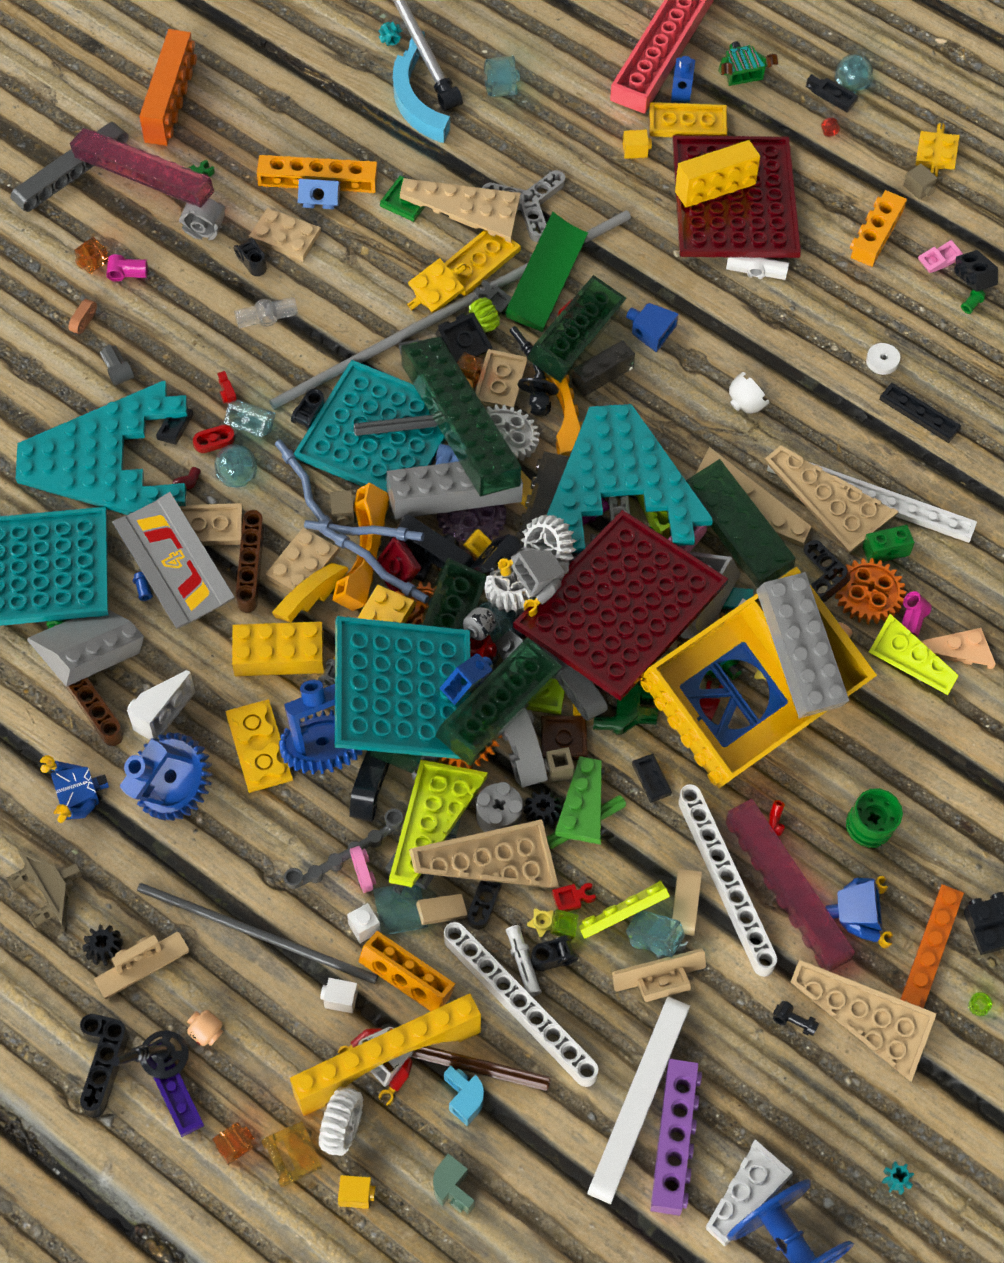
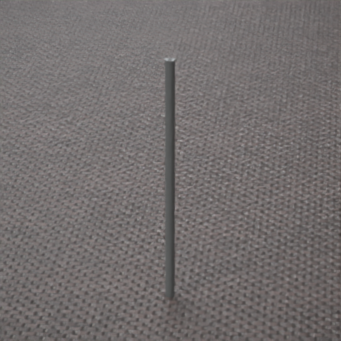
M140 883L137 891L362 980L376 984L378 975L154 887Z

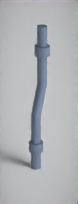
M281 439L277 440L275 446L281 452L283 460L293 468L301 479L305 503L316 516L318 522L325 520L331 521L333 524L330 517L325 515L314 501L309 476L296 460L295 455H293L294 452L289 450Z
M305 520L304 528L319 530L320 533H323L324 529L328 527L338 534L343 533L352 536L377 534L396 537L397 540L407 541V539L424 540L423 532L409 531L408 528L398 527L397 529L376 525L350 527L332 524L331 521L321 520V522Z
M328 527L324 529L323 535L335 541V544L339 547L347 548L363 557L381 579L402 590V593L408 597H414L424 604L428 602V595L417 590V587L410 582L405 583L388 573L368 550L350 541V538L343 533L338 534Z

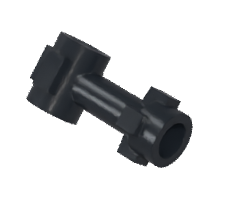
M781 1001L780 1005L777 1004L773 1012V1020L777 1024L786 1025L787 1021L803 1028V1034L814 1036L819 1026L815 1018L810 1016L807 1020L793 1013L794 1007L789 1002Z

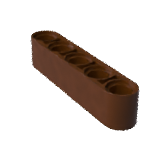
M257 510L247 511L243 516L236 598L238 608L245 613L254 611L258 604L264 524L262 514Z
M84 678L80 680L79 684L67 686V690L104 743L109 746L119 745L123 740L120 724L89 679ZM92 697L91 700L84 701L86 698ZM98 714H104L102 717L96 718ZM111 730H116L114 734H107Z

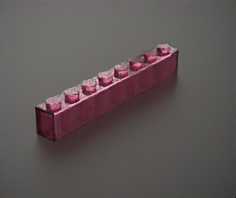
M83 128L69 143L74 157L200 208L215 192L212 180L206 174H200L190 168L177 165L175 162L149 154L142 149L131 147L111 137L98 134L96 131Z
M753 799L729 810L726 818L728 829L731 833L736 834L741 849L744 852H748L753 867L757 871L760 870L764 876L765 885L769 890H773L778 905L782 909L785 908L789 914L792 926L798 928L801 932L802 940L806 947H811L815 953L817 964L831 972L852 960L855 951Z

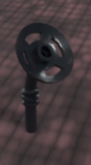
M516 326L512 327L510 333L521 346V351L524 355L530 358L536 373L534 377L520 379L517 384L518 387L531 394L538 390L546 391L550 396L558 394L559 388L546 380L545 373L536 354L537 350L531 342L525 339Z
M167 1030L158 1031L150 1035L141 1046L134 1047L130 1052L114 1056L112 1063L114 1066H119L132 1061L140 1062L142 1068L150 1076L158 1079H167L176 1076L184 1069L188 1062L189 1049L186 1041L178 1033ZM162 1037V1039H159L155 1041L151 1046H148L154 1039ZM171 1038L179 1042L182 1051H176L174 1045L169 1042ZM150 1056L158 1064L156 1070L151 1068L146 1061ZM177 1059L180 1060L174 1068L165 1071V1068L173 1065Z

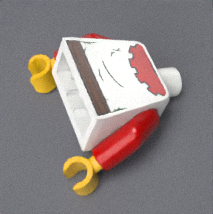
M394 1028L365 1029L350 1042V1046H341L338 1054ZM414 1051L396 1057L370 1071L384 1087L390 1086L388 1090H382L379 1094V1100L382 1099L384 1094L391 1095L386 1106L393 1103L394 1092H398L408 1079L413 1064L411 1056Z

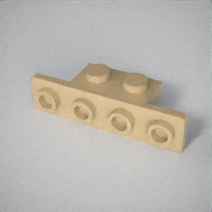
M179 932L168 936L158 942L155 935L143 937L135 946L117 952L115 957L111 958L115 967L94 978V981L104 999H108L189 953V948Z
M703 948L614 971L612 972L614 989L618 992L638 986L645 1002L690 991L691 984L686 973L706 968L705 951Z

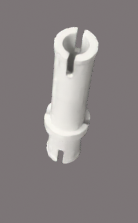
M519 925L511 926L505 930L512 947L510 950L511 955L515 956L525 990L532 997L537 996L542 991L528 953L530 950L529 946L525 944L521 927Z

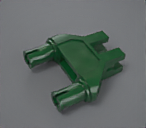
M636 683L621 701L617 699L616 715L614 717H594L593 730H610L616 735H621L637 724L656 725L658 709L640 707V704L655 705L654 698L650 692H646L643 687Z

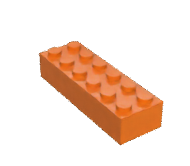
M168 29L139 115L145 143L167 146L169 138L173 137L174 123L177 124L178 111L183 106V95L187 94V83L192 78V67L197 62V55L194 54L195 41L192 40L191 32Z

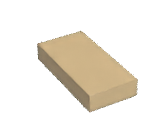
M462 894L418 900L416 903L422 925L464 919L468 916Z

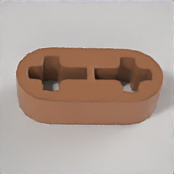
M84 299L70 319L69 331L76 334L84 332L96 313V302Z

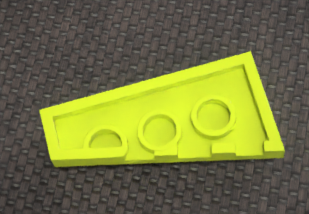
M889 614L869 653L949 695L959 675L895 617Z
M659 881L643 891L626 898L618 905L606 908L600 915L596 917L593 915L584 919L582 925L579 926L580 931L585 939L670 897L662 881Z

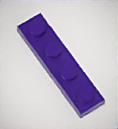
M150 1056L146 1061L151 1068L156 1070L158 1064ZM175 1063L165 1068V1071L174 1068L176 1066ZM180 1074L167 1079L154 1078L181 1137L204 1127Z

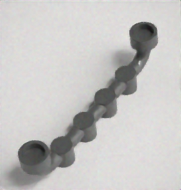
M395 808L388 810L385 814V827L380 830H371L367 838L360 842H351L348 849L340 854H331L328 857V861L319 866H311L304 875L298 868L288 869L284 874L286 886L291 889H297L309 882H321L324 873L329 870L339 871L342 869L343 862L351 858L350 848L360 846L362 850L370 846L373 848L380 847L383 838L403 825V813Z

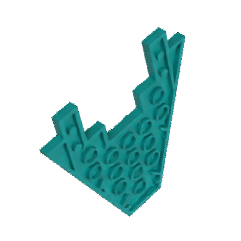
M161 381L17 443L15 479L18 484L94 506L106 507L108 510L129 515L151 504L171 492L179 506H186L185 483L144 486L143 469L123 470L124 439L145 438L146 420L166 419L167 417L182 418L187 416V396H167L166 381Z
M621 404L589 407L547 513V516H557V518L564 519V523L570 524L568 531L574 532L571 537L576 540L573 543V547L577 549L571 554L581 553L586 548L582 517L603 515L601 497L643 495L646 512H668L671 539L677 546L694 545L693 527L712 526V517L633 405Z

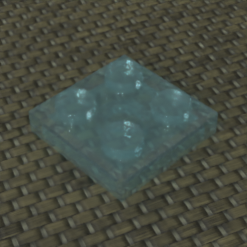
M395 885L373 889L380 931L383 935L428 927V924L422 925L416 906L418 900H423L421 887L416 885L413 887L405 886L400 895L392 890Z

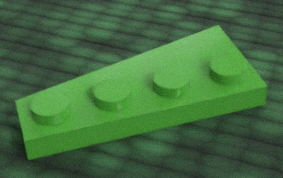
M579 756L555 830L556 836L601 845L602 760Z

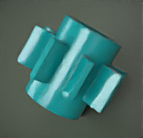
M393 21L384 23L378 30L381 34L379 39L382 43H386L387 46L398 44L402 38L400 34L402 29L399 24L395 25Z
M894 1161L892 1170L888 1167L884 1169L883 1172L888 1176L882 1180V1183H887L889 1193L895 1190L902 1195L904 1187L911 1189L913 1186L908 1180L914 1176V1173H909L906 1169L908 1164L898 1166L897 1162ZM895 1174H897V1177L902 1178L903 1180L899 1182V1179H894L893 1177Z

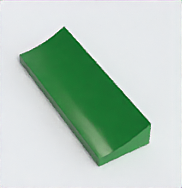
M552 212L507 306L506 318L538 331H544L585 243L588 232L573 226Z

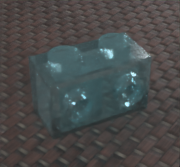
M236 400L228 403L224 423L236 430H244L250 432L253 436L263 437L271 433L276 413L241 400Z
M644 910L636 913L626 929L630 944L633 947L649 950L657 955H665L671 958L685 937L680 921Z

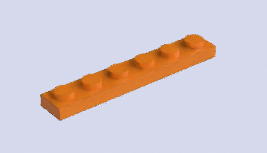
M941 884L901 995V1000L924 1008L964 892Z

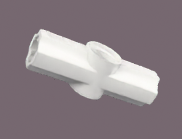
M728 257L726 269L747 273L751 278L754 276L762 279L766 276L786 280L789 262L768 258Z

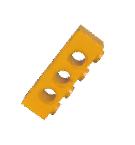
M886 190L881 197H877L874 203V211H869L866 225H861L858 239L854 238L851 243L852 259L873 267L904 212L906 198Z
M376 931L364 944L358 961L429 1011L445 1005L449 1001L456 984L379 931Z

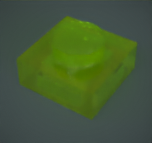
M556 909L552 916L550 934L560 937L569 935L571 939L575 938L578 915Z

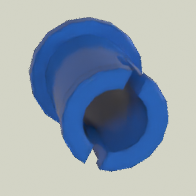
M142 572L134 574L133 583L136 584L140 601L150 600L153 595Z

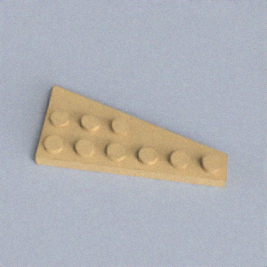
M405 178L403 179L400 191V198L420 207L427 206L432 208L435 213L440 214L442 212L449 215L450 219L475 229H484L488 231V234L492 236L499 235L504 237L505 241L511 243L520 203V193Z
M782 445L764 460L849 554L864 542L866 534L877 532L899 513L896 509H891L882 504L880 500L873 499L864 494L862 490L839 477L823 471V468L807 462L803 457Z
M709 447L690 484L691 489L703 506L723 516L803 547L812 526Z

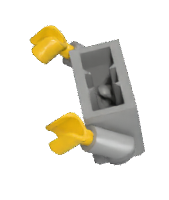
M526 548L511 556V560L501 559L498 562L502 576L510 575L513 568L529 595L536 597L535 600L528 599L524 602V610L528 607H534L529 611L530 617L537 614V606L540 603L543 605L561 587L564 575L569 571L568 563L566 561L558 562L549 550Z

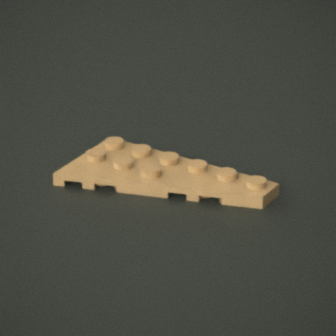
M542 819L409 849L414 873L553 889L559 888Z
M799 960L791 979V984L911 1083L937 1014Z

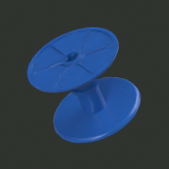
M810 1179L792 1185L762 1204L741 1220L726 1236L728 1240H737L764 1225L778 1245L776 1251H782L789 1263H835L854 1246L853 1242L846 1241L816 1257L802 1236L804 1231H799L785 1210L808 1191L811 1186Z

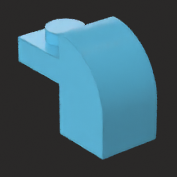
M450 1066L444 1072V1080L458 1094L449 1103V1111L468 1126L482 1109L483 1085L476 1075L470 1081H467L468 1077L462 1070H455Z

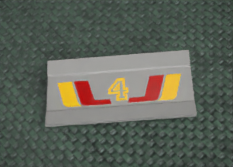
M171 492L127 516L112 521L176 629L203 617L235 598Z

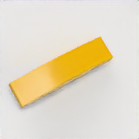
M330 563L314 572L296 586L273 610L272 613L275 618L291 623L301 610L308 612L317 600L324 602L334 590L336 581L343 578L348 572V567Z

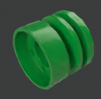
M880 788L869 789L857 798L853 807L848 812L846 818L847 832L851 839L861 846L867 848L882 846L886 844L900 825L903 817L902 806L897 797L889 791Z

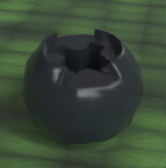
M542 390L530 394V413L538 417L549 414L551 411L550 394Z

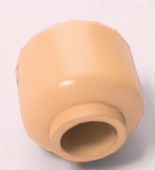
M204 1010L201 1013L196 1011L187 1021L190 1024L187 1029L188 1035L201 1046H206L207 1044L212 1046L224 1032L221 1029L223 1026L222 1021L209 1010Z

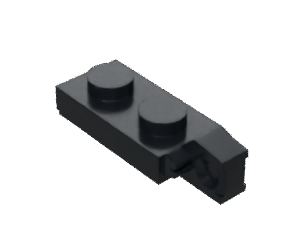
M811 74L805 86L815 95L847 113L859 97L827 77L826 79H819Z

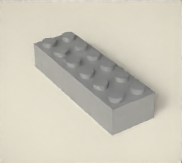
M513 454L387 471V492L395 519L403 518L405 515L414 517L522 502L523 482Z
M806 572L764 582L756 592L798 717L803 718L842 707L849 702V698Z

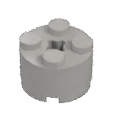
M199 192L196 196L188 199L179 218V223L183 224L182 229L188 235L202 240L203 237L213 240L217 236L225 218L226 208L223 204L217 203L208 198L206 194Z
M500 782L489 785L480 792L476 801V819L479 827L484 832L520 824L523 803L518 791L508 783Z

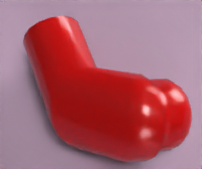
M779 800L773 802L769 814L768 829L772 835L776 834L777 836H781L785 830V826L779 824L785 804Z

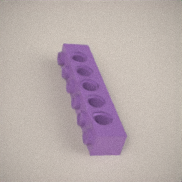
M669 1059L650 1208L652 1212L680 1216L682 1208L687 1209L689 1193H684L685 1183L689 1184L691 1178V1168H687L688 1159H692L694 1144L690 1143V1135H695L697 1120L692 1119L693 1110L697 1111L699 1105V1096L695 1095L696 1086L700 1087L702 1072L698 1071V1063ZM683 1084L688 1087L689 1091L681 1093L677 1090L676 1086ZM681 1108L686 1112V1116L678 1117L674 1114L673 1110ZM678 1132L683 1136V1140L674 1141L670 1134ZM675 1156L680 1160L681 1164L672 1166L668 1162V1158ZM673 1181L677 1184L678 1189L670 1191L665 1187V1183Z

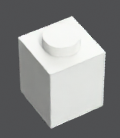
M368 903L347 914L348 924L359 943L371 938L376 931L380 932V922Z
M329 978L327 985L322 987L320 999L324 1001L326 1009L353 1013L358 994V985L354 982Z

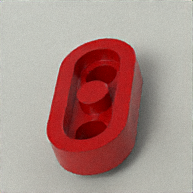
M220 425L200 431L193 437L194 449L199 453H208L228 447L235 440L234 431L228 425Z

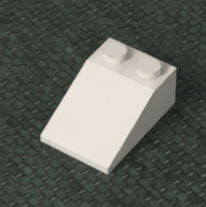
M186 670L142 692L137 699H133L130 702L127 712L135 732L148 740H151V738L159 739L158 736L165 732L195 694L191 672Z

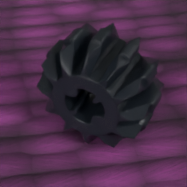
M543 789L540 795L533 791L532 798L527 797L525 800L526 806L523 807V812L527 814L526 821L542 819L544 829L546 824L553 827L554 821H559L560 813L563 809L559 805V797L553 798L554 793L552 791L548 795L545 794Z
M99 924L98 931L90 928L91 936H84L86 944L82 946L84 952H87L86 958L88 960L93 959L95 965L103 961V964L107 966L108 960L115 957V954L122 950L121 946L124 945V941L120 938L121 934L118 930L113 931V927L110 925L104 930L103 925Z

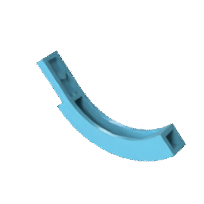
M411 37L409 49L405 50L403 56L397 55L394 62V99L401 115L415 130L428 138L444 143L450 131V116L436 112L422 103L414 94L409 83L412 71L421 55Z

